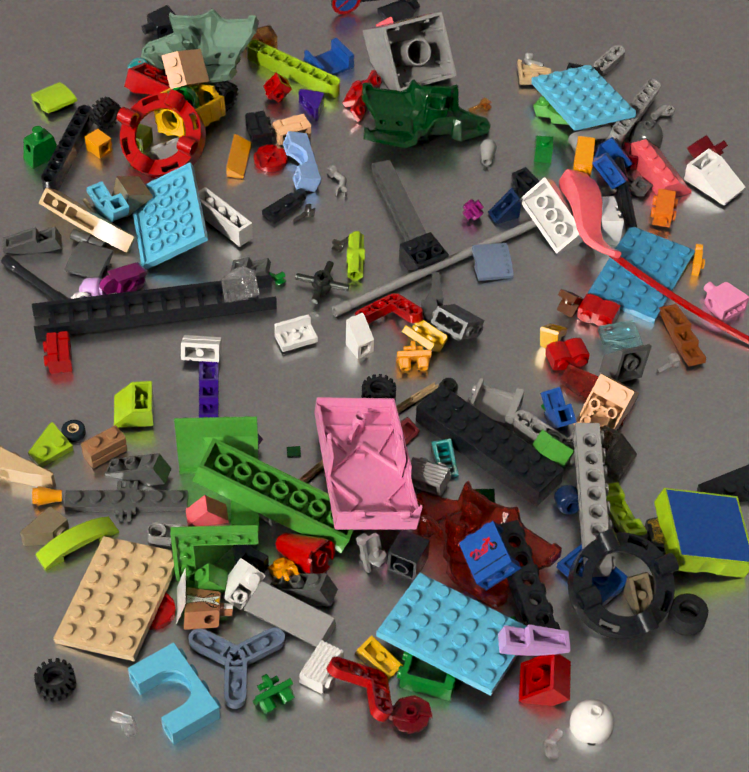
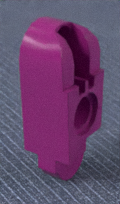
M138 262L107 271L109 275H106L101 280L99 287L106 294L140 290L145 284V277L148 271Z

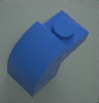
M560 387L540 393L546 410L543 413L548 424L553 429L577 422L572 405L565 404Z

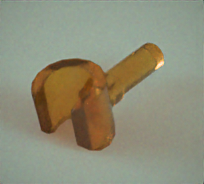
M483 98L480 104L468 110L472 112L483 107L488 111L492 108L490 105L491 101Z

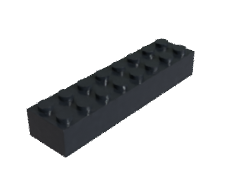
M440 385L416 406V422L442 440L451 439L454 449L536 507L561 484L564 472L561 466L542 455L535 448L444 385Z

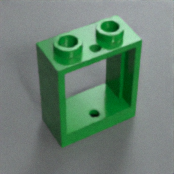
M404 651L403 660L405 663L404 666H399L397 679H400L399 688L450 701L457 678L447 673L445 683H440L410 675L409 671L414 656Z

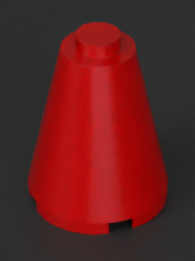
M285 532L278 536L276 540L277 551L293 561L305 574H325L329 570L330 566L327 564L329 559L333 560L335 555V545L329 539Z

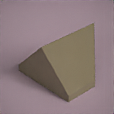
M648 572L627 577L623 595L634 615L643 612L653 599L655 584L653 576Z

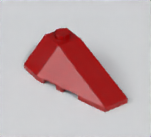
M145 62L128 69L124 87L130 89L132 93L152 95L169 89L170 85L167 76L162 75V70Z

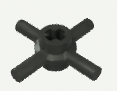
M327 261L324 270L317 271L314 276L296 274L295 280L312 283L315 289L311 299L313 304H318L321 294L329 293L331 288L349 291V284L333 281L330 274L334 265L332 261Z

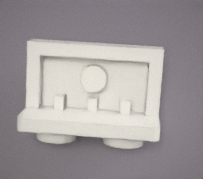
M309 314L274 325L275 338L282 352L318 342V337L311 325Z

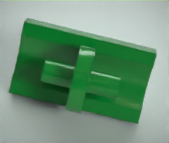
M264 674L262 676L263 683L257 685L259 691L267 690L255 696L253 703L255 706L259 705L263 712L267 714L277 708L272 699L276 695H279L283 705L292 701L295 696L291 688L293 685L291 678L274 686L275 683L279 682L278 676L270 678L267 674Z

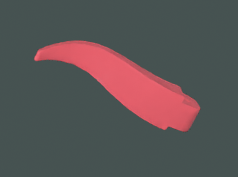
M570 169L565 170L559 180V188L571 205L579 235L593 249L605 255L619 258L621 252L610 247L604 241L601 233L602 197L596 181L591 179L587 173Z

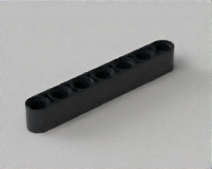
M81 105L77 108L41 175L43 192L45 188L59 191L85 141V136L88 135L93 125V122L90 120L91 117H89V114H91L90 109H92L89 105Z

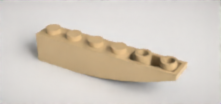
M45 188L39 204L95 237L129 253L136 238L135 236L62 192Z
M0 445V478L31 486L54 488L56 486L52 471L47 468L43 469L33 461H27L17 453L10 452Z

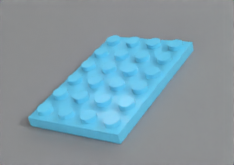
M591 65L532 77V85L574 131L636 117V111Z
M191 163L145 184L153 198L133 212L141 265L146 270L208 241L194 166Z
M419 573L378 628L376 636L491 696L517 657V655L499 653L498 633L505 625L524 629L527 626Z

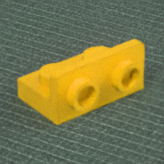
M424 319L413 326L405 325L402 330L403 333L427 349L435 352H440L448 339L447 334L437 330L436 327Z

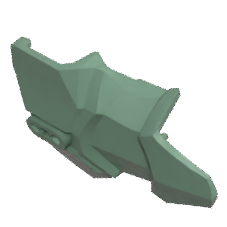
M214 9L209 10L205 14L194 16L174 15L170 12L169 19L174 32L148 42L142 49L141 58L162 70L165 69L162 55L176 51L201 49L210 81L206 83L228 81L236 75V67L241 60L240 54L243 53L252 37L256 34L259 20L255 15H249L248 19H225Z

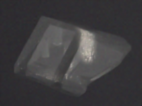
M242 266L233 269L226 277L221 279L225 303L249 300L248 298L260 295L255 270Z

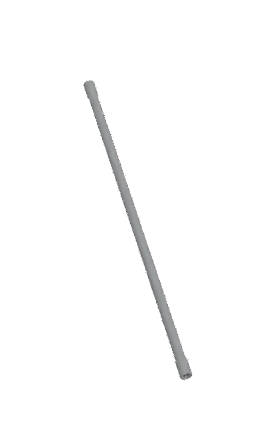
M609 185L600 188L601 197L616 193V188L611 189ZM530 220L475 245L502 243L536 228L537 225L533 220ZM472 246L351 300L339 303L332 307L333 314L336 317L357 306L430 275L432 272L439 271L473 255L471 251Z

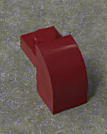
M705 135L687 147V149L695 159L708 148L721 156L724 153L723 149L728 145L723 140L714 146L708 135Z

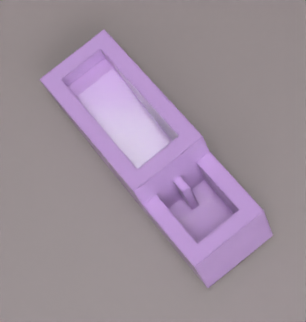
M529 624L525 629L505 625L498 633L499 653L539 656L562 654L571 651L569 631Z

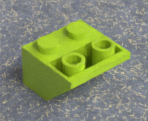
M152 381L131 382L114 395V425L118 428L154 426Z

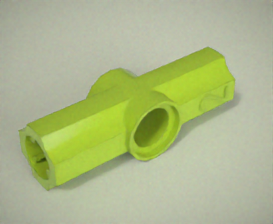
M353 231L348 237L347 277L352 281H358L363 278V264H365L364 234H361L360 231Z

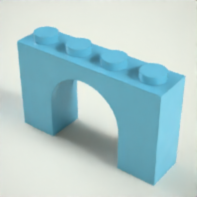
M172 643L128 667V673L131 682L140 695L168 681L180 682L190 689L191 695L182 706L161 717L163 730L175 745L220 719L219 709L221 705L215 696L212 697L210 695L207 683L198 678L195 666L193 664L189 665L186 661L187 656L183 649H178L175 643Z

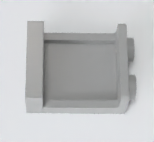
M480 378L478 384L473 386L472 398L469 397L467 402L504 428L512 430L514 415L520 410L523 402L524 389L517 388L515 394L484 386V379Z

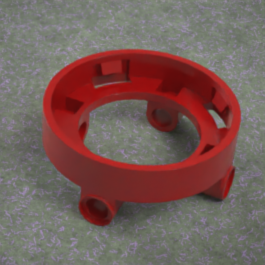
M170 89L169 93L152 94L139 100L131 109L122 107L117 114V121L122 124L120 144L123 154L131 164L130 166L142 174L157 179L188 163L194 166L199 160L206 141L204 122L200 114L184 99V95ZM160 109H168L181 116L185 124L186 136L182 135L176 145L178 151L171 157L161 160L151 159L142 154L137 146V128L142 119L149 113ZM193 114L197 117L195 122L198 129L194 130V124L190 117ZM178 163L179 167L163 172L162 168Z

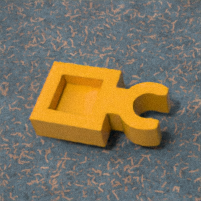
M696 243L691 275L699 276L700 269H704L705 259L702 258L703 244Z
M285 557L276 559L273 564L267 567L272 576L278 579L283 576L285 581H289V576L300 575L294 562Z

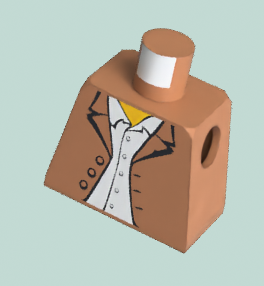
M187 588L184 630L217 628L220 616H232L233 603H220L221 593L218 591Z

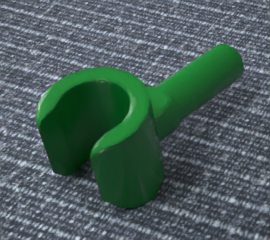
M269 272L276 285L286 282L284 272L278 274Z

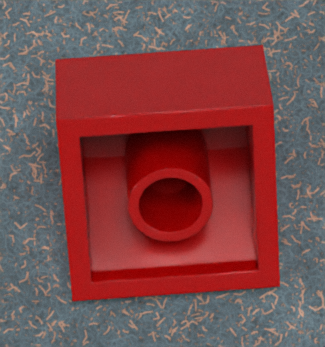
M561 654L540 655L522 662L520 665L519 702L554 706L569 701L571 661Z

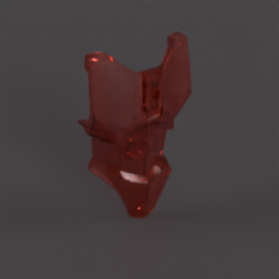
M469 481L464 484L458 500L442 498L425 492L416 494L418 506L422 505L416 529L417 534L427 538L434 536L443 545L446 573L454 584L493 607H500L507 602V591L509 588L507 578L488 590L476 584L459 545V542L464 540L466 536L475 533L483 525L492 521L501 524L518 520L520 526L525 530L526 543L532 549V559L534 564H537L539 570L552 566L561 557L562 548L557 543L550 544L524 526L517 506L505 507L489 501L488 498L474 490ZM509 543L512 547H517L514 543Z

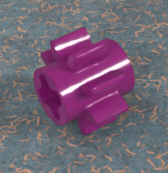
M470 199L463 205L464 211L462 213L467 220L472 218L474 221L484 213L481 210L484 206L479 200L474 201Z

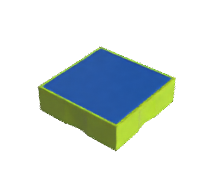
M663 488L654 504L659 526L664 535L666 554L672 553L677 559L679 565L677 571L709 572L722 576L745 578L749 573V537L738 496Z

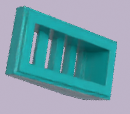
M451 439L432 441L431 449L435 464L451 462V465H446L448 468L453 469V472H450L451 478L458 477L459 473ZM447 449V452L438 453V450ZM448 455H449V458H445V459H440V458H439V457H442V456H448Z

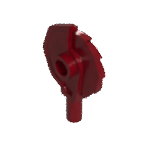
M416 695L400 698L392 706L393 712L389 720L401 732H407V734L419 733L424 727L427 728L429 719L432 718L430 704Z

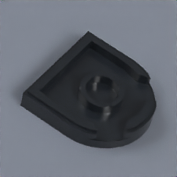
M406 0L395 1L379 7L377 13L384 20L392 17L393 22L414 17V9Z

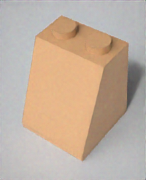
M201 49L176 51L162 55L170 89L181 86L192 87L210 82Z

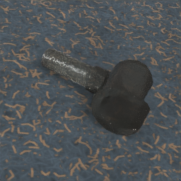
M306 204L305 211L293 219L294 223L305 217L312 218L316 208L311 209L312 204Z
M348 237L341 241L334 239L332 241L334 245L331 249L341 252L345 243L348 242Z

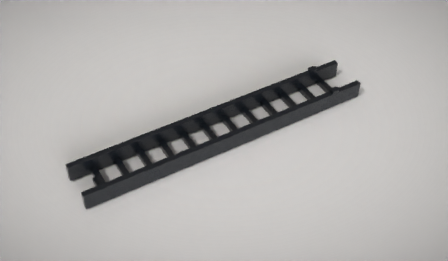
M248 275L238 279L32 303L33 316L50 314L48 325L34 326L35 337L40 339L46 338L47 333L68 331L69 335L273 310L277 309L276 296L258 297L257 289L272 287L271 275L255 277ZM252 290L253 297L248 298L249 300H240L239 291ZM234 292V302L222 303L221 293ZM216 294L217 304L204 305L202 296ZM198 297L199 306H185L184 298ZM179 299L181 308L167 310L166 300ZM161 301V311L149 312L147 302ZM143 303L144 313L130 314L129 305ZM124 305L126 315H111L110 307ZM106 308L107 317L93 319L92 309ZM87 310L88 320L74 321V311ZM69 312L70 322L56 323L55 314Z

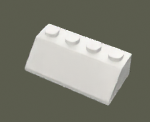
M544 177L521 197V204L556 254L573 248L583 241L577 230L571 205L553 180Z

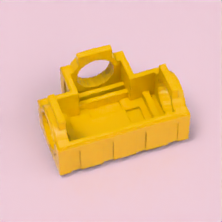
M199 84V92L196 93L200 100V106L196 108V111L200 114L206 127L210 125L209 123L218 121L220 117L226 115L224 96L219 95L215 90V86ZM170 88L161 93H168ZM205 91L210 92L214 97L213 100L207 103L203 97ZM168 109L154 111L158 132L165 133L167 136H186L185 124L179 114ZM194 114L190 115L194 124V130L198 129L195 122L197 117Z

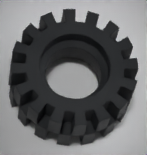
M222 81L215 84V90L219 95L224 96L225 110L227 112L228 109L232 108L231 105L234 106V101L237 100L238 86L229 81ZM210 94V101L214 99L212 94Z
M107 96L101 97L100 101H95L97 104H93V109H90V120L103 130H107L109 127L112 128L113 124H117L116 120L117 114L121 109L120 105Z
M373 374L372 378L368 376L367 381H363L361 397L391 398L396 400V383H393L392 378L388 380L387 375L382 377V374H379V377H376V374ZM380 389L386 393L374 394L372 391Z
M52 658L48 659L49 663L42 662V668L38 666L36 669L37 673L34 674L37 692L43 699L46 697L47 701H51L54 698L55 702L59 701L58 697H62V700L66 699V693L70 696L72 694L71 689L75 690L76 678L74 669L64 659L62 662H60L59 658H55V662H52ZM52 675H62L64 677L63 681L57 685H49L47 683V679Z

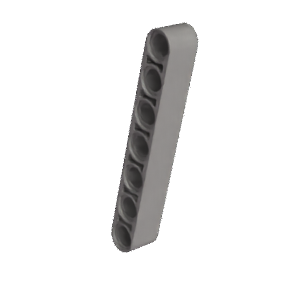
M649 79L629 104L636 111V117L617 121L612 127L607 140L613 137L619 146L622 145L634 125L639 122L655 100L661 88L659 81Z

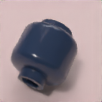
M573 485L561 486L554 495L558 509L563 514L577 513L579 511L577 488Z

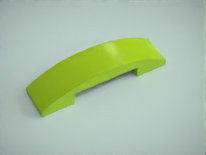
M618 482L609 483L608 496H606V501L610 502V513L608 515L619 532L638 536L647 534V530L640 518L635 519L625 502V493Z
M109 516L95 518L61 533L42 547L35 555L45 571L64 562V556L98 538L101 541L103 536L112 537L119 533V530Z

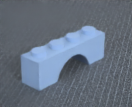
M288 131L283 142L285 153L300 164L293 176L296 190L302 188L305 191L315 192L321 184V175H319L318 165L316 164L308 135L306 133Z

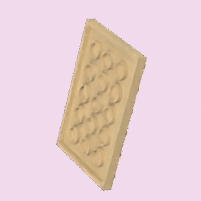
M103 536L53 638L54 642L135 661L175 573L173 551Z

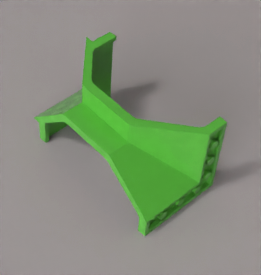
M257 416L174 418L179 474L196 473L213 438L258 459ZM231 500V525L171 527L176 582L180 581L185 568L187 577L208 563L215 565L233 545L259 544V513Z

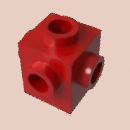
M277 72L263 85L266 91L265 95L270 100H275L278 103L292 90L288 79Z

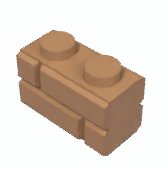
M116 425L81 443L83 457L93 469L127 451L126 438Z

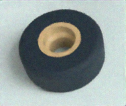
M69 420L61 428L62 434L69 442L80 441L86 434L85 426L79 420Z

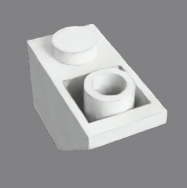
M363 313L346 320V346L357 359L374 352V338Z
M240 558L228 575L224 599L233 603L239 610H242L266 575Z

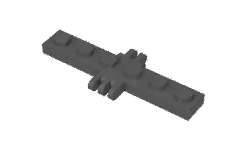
M118 480L117 490H66L64 509L65 512H115V515H119V522H123L124 515H127V522H131L132 515H136V511H186L188 508V490H138V480H134L133 487H130V480H126L125 487H123L122 480Z

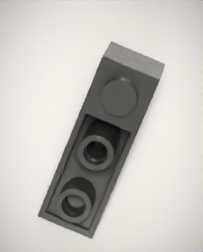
M160 453L112 458L105 475L122 480H130L131 482L138 480L139 484L148 486L161 485L166 483L172 468Z
M327 573L289 576V581H285L283 576L280 579L273 577L270 583L272 587L311 606H331L338 591V588Z

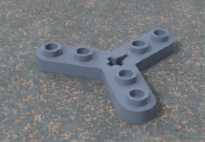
M273 627L236 645L205 629H194L190 632L188 640L193 650L225 666L224 700L228 707L238 709L246 703L247 666L281 649L285 644V634L281 629ZM240 655V660L233 661L232 656Z

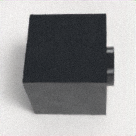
M401 529L388 551L387 569L415 580L429 557L430 540Z

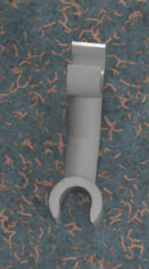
M331 165L327 168L330 171L327 175L330 178L335 177L340 181L339 186L336 188V196H338L339 192H343L344 197H346L347 179L338 172L334 165Z

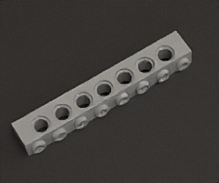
M575 423L573 431L582 549L596 539L593 533L600 534L612 529V521L608 519L610 502L606 501L609 488L608 483H605L604 480L607 477V467L603 466L605 448L601 446V443L604 441V432L600 431V423ZM611 554L604 556L597 563L592 577H609L611 570L615 569V557L611 556ZM583 557V567L588 558Z

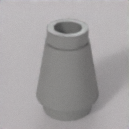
M484 140L480 145L483 165H491L497 149L493 140Z

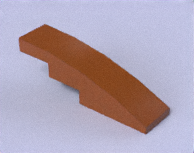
M677 304L659 307L670 337L688 367L706 363V356L698 347L699 340L691 331L692 324Z

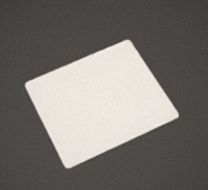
M186 568L177 586L176 623H178L186 603Z

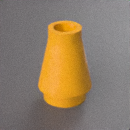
M41 486L32 488V504L41 506L62 502V490Z

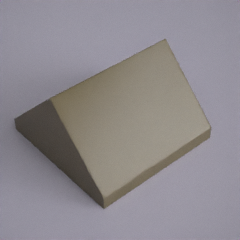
M116 176L112 196L119 193L122 194L129 205V213L125 216L127 218L152 199L153 195L139 176Z

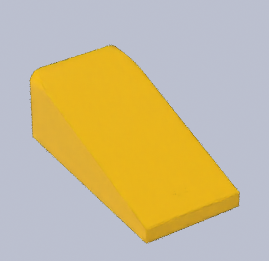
M372 635L354 653L370 667L385 673L388 680L398 671L399 666H403Z

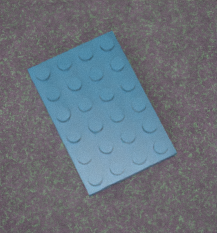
M630 226L615 249L621 252L622 258L672 292L695 253L694 249ZM609 258L588 291V294L596 295L603 300L616 302L621 306V311L653 324L660 315L659 307L665 306L669 299L626 270L612 258Z

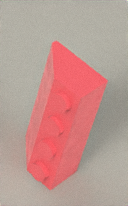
M647 139L631 143L629 155L639 157L636 169L644 180L652 184L651 189L656 195L658 194V189L676 191L675 198L692 192L657 146Z

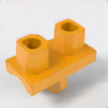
M411 340L410 346H404V351H397L396 363H399L401 371H410L411 363L418 362V370H428L431 350H423L422 345L416 346L415 340Z

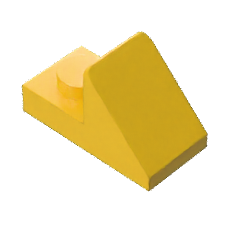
M552 323L542 326L540 329V346L546 348L549 343L561 341V337L566 335L568 328Z

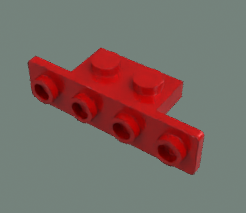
M372 70L366 80L353 82L342 102L345 108L351 107L350 111L357 122L362 120L368 109L362 101V84L371 83L373 87L379 88L382 83L381 77L376 70Z

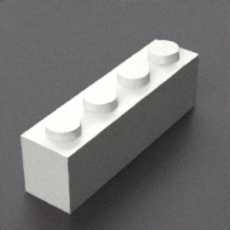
M206 187L199 190L204 219L239 247L253 239L252 222Z

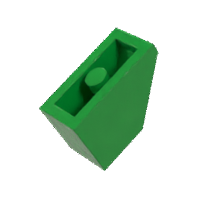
M536 136L534 162L551 163L553 137Z

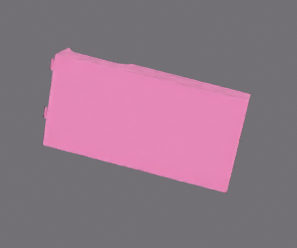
M317 397L314 413L334 528L417 529L422 505L418 506L411 479L412 465L395 400L391 398Z

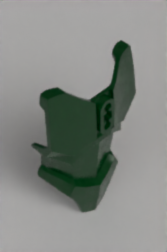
M412 80L407 89L396 91L375 88L371 83L362 84V101L375 120L374 129L370 130L368 127H364L363 138L365 140L408 148L416 145L420 139L428 140L430 135L451 134L453 139L462 142L488 134L491 125L487 118L460 108L458 85L451 87L423 86Z

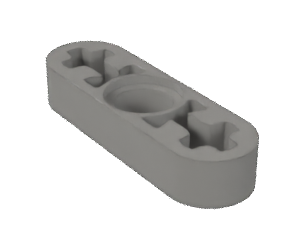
M614 45L594 63L593 67L600 68L599 74L601 76L606 75L624 59L625 48L621 45Z

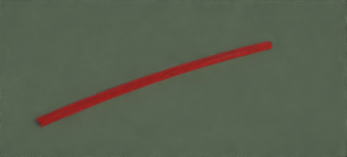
M609 256L626 270L685 309L749 344L748 335L686 301L621 256L619 258Z

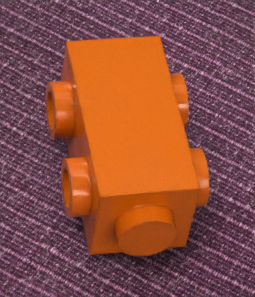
M658 189V194L654 195L652 205L655 206L652 207L650 217H653L652 225L670 228L671 221H675L676 211L673 209H676L678 199L675 198L676 191Z

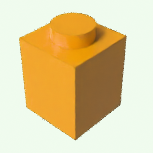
M99 129L85 136L86 149L99 159L113 151L111 138Z

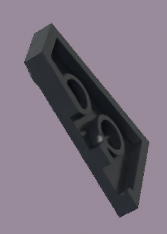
M749 464L698 484L697 491L738 496L739 502L749 501Z

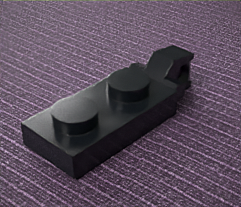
M300 188L294 193L291 192L263 209L262 215L272 223H277L300 208V204L306 199V191Z

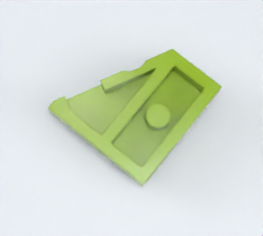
M51 422L28 451V455L37 466L43 468L73 451V445L56 425Z

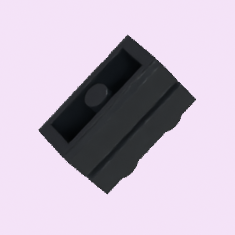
M264 111L246 113L245 125L252 146L256 148L262 145H271L275 133L274 128H270V117H266Z

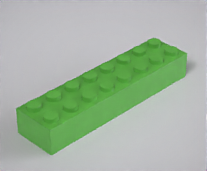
M215 438L212 439L192 479L193 482L302 535L329 539L334 543L335 551L342 553L349 542L354 530L334 528L328 493Z

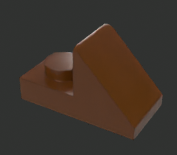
M561 289L558 296L562 297V300L557 310L572 318L578 312V308L584 298L573 292Z

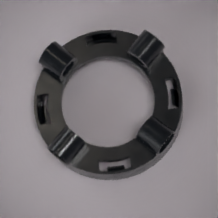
M613 528L596 535V539L579 552L569 571L568 593L576 614L590 629L600 635L613 639L635 638L659 628L658 624L667 616L674 599L675 583L673 573L679 569L675 556L672 553L663 555L654 544L643 537L631 533H615ZM615 552L632 554L640 558L650 569L654 579L655 590L651 603L643 612L634 616H619L609 612L601 605L602 597L598 588L595 585L592 586V575L597 563L608 554ZM585 557L588 560L583 568L582 577L576 575L579 574L582 565L579 560ZM600 619L609 624L620 626L619 631L614 632L612 631L613 628L603 624L599 625Z

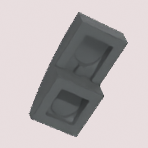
M627 175L631 194L644 197L652 187V184L639 176L633 179Z
M250 257L233 260L230 274L236 277L269 275L271 261L269 258L252 261Z

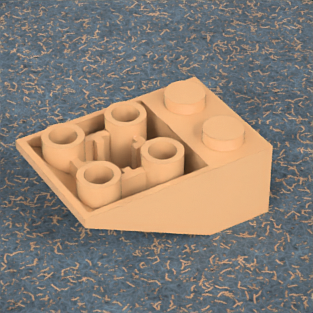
M600 374L576 419V423H600V431L604 432L603 442L608 444L632 408L639 392L607 375Z

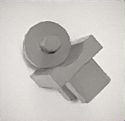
M363 533L356 538L357 545H359L361 551L359 554L360 559L363 561L365 571L370 573L374 567H381L385 563L387 556L385 551L382 550L379 535L373 533L369 536L367 533Z

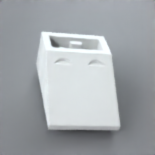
M709 148L687 164L684 180L723 205H726L746 188L726 161Z

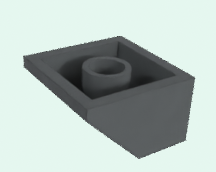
M647 344L604 355L599 372L618 382L642 378L652 346Z

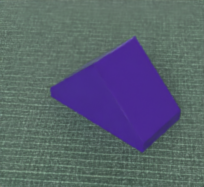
M300 89L299 103L315 121L319 120L324 107V93Z

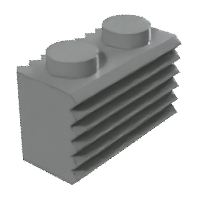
M412 457L411 479L413 487L438 495L439 497L442 496L451 479L450 468L442 463H431L423 457Z

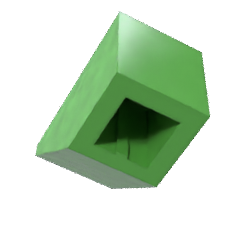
M208 563L186 577V589H204L218 591L222 594L226 591L228 572Z

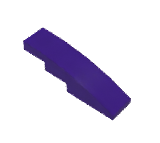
M199 362V418L219 417V362Z

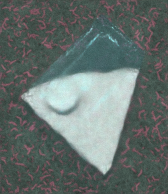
M634 320L598 327V333L605 346L627 349L643 345Z

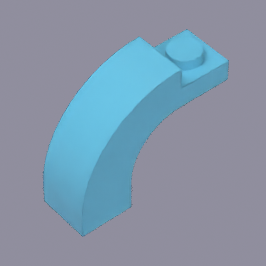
M102 181L87 187L86 192L95 204V210L100 216L113 222L128 215L129 205L121 193L111 196Z

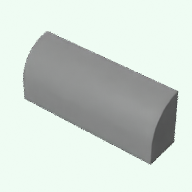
M263 581L260 582L244 607L245 611L315 647L318 646L321 640L327 642L336 628L334 617Z

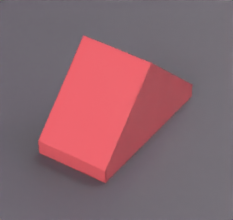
M206 495L186 509L188 527L229 523L226 504Z

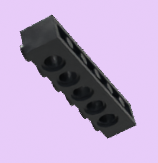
M518 520L498 524L504 529L500 534L510 556L524 565L521 566V569L507 577L522 623L526 626L529 624L560 630L559 623L555 622L553 617L552 604L546 598V587L540 581L539 568L533 562L532 549L526 543L524 528L520 526ZM509 543H514L517 547H512ZM522 580L528 581L531 585L524 584ZM529 599L535 600L538 605L532 604ZM537 619L543 620L545 624L538 623Z

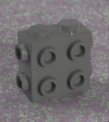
M456 304L437 306L432 313L431 323L436 326L437 330L448 332L453 339L461 341L478 337L483 331L485 320Z

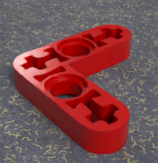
M398 293L389 294L355 312V316L363 313L368 324L391 312H394L410 323H418L424 319L422 308Z
M333 657L326 667L327 672L332 677L367 688L371 715L380 722L387 721L393 712L388 678L385 673L341 657Z

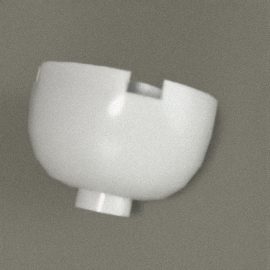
M583 700L571 712L570 730L575 738L583 743L601 744L608 740L613 732V712L608 705L600 700Z

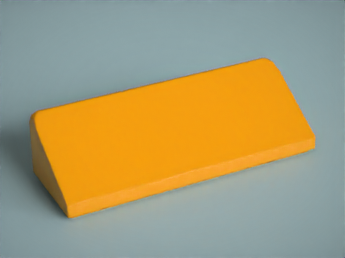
M234 134L226 172L227 177L244 179L251 142L237 134Z

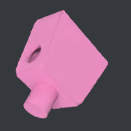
M708 282L704 286V290L707 292L705 306L718 320L725 322L746 310L749 296L730 283L724 282L715 286L712 282Z

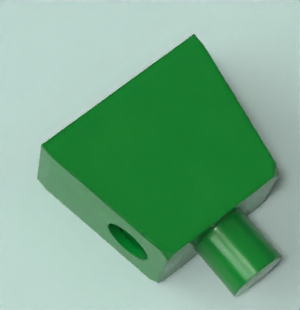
M34 126L32 134L24 138L23 159L33 169L48 162L57 147L53 135L41 126Z

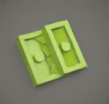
M61 82L31 94L33 101L39 103L41 110L48 114L77 101L76 96Z

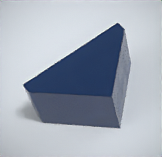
M511 188L488 213L496 224L517 219L520 216L522 200L514 188Z

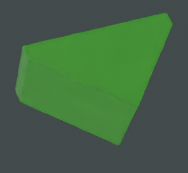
M544 429L541 430L532 444L542 455L562 467H565L574 453L572 448Z

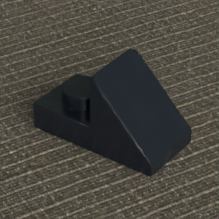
M248 544L233 545L235 565L241 558L262 573L267 571L269 566L268 555Z

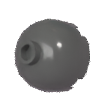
M639 121L630 132L629 142L634 143L647 139L660 148L663 140L662 129L654 121Z

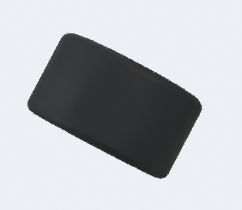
M685 593L673 599L667 618L670 626L678 633L695 635L704 628L709 610L702 598L694 594ZM681 611L691 612L695 617H686Z

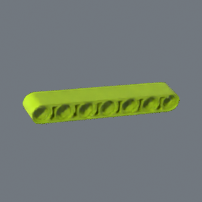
M250 40L248 43V60L275 73L277 72L309 89L323 92L324 96L329 98L339 97L340 79L258 40Z

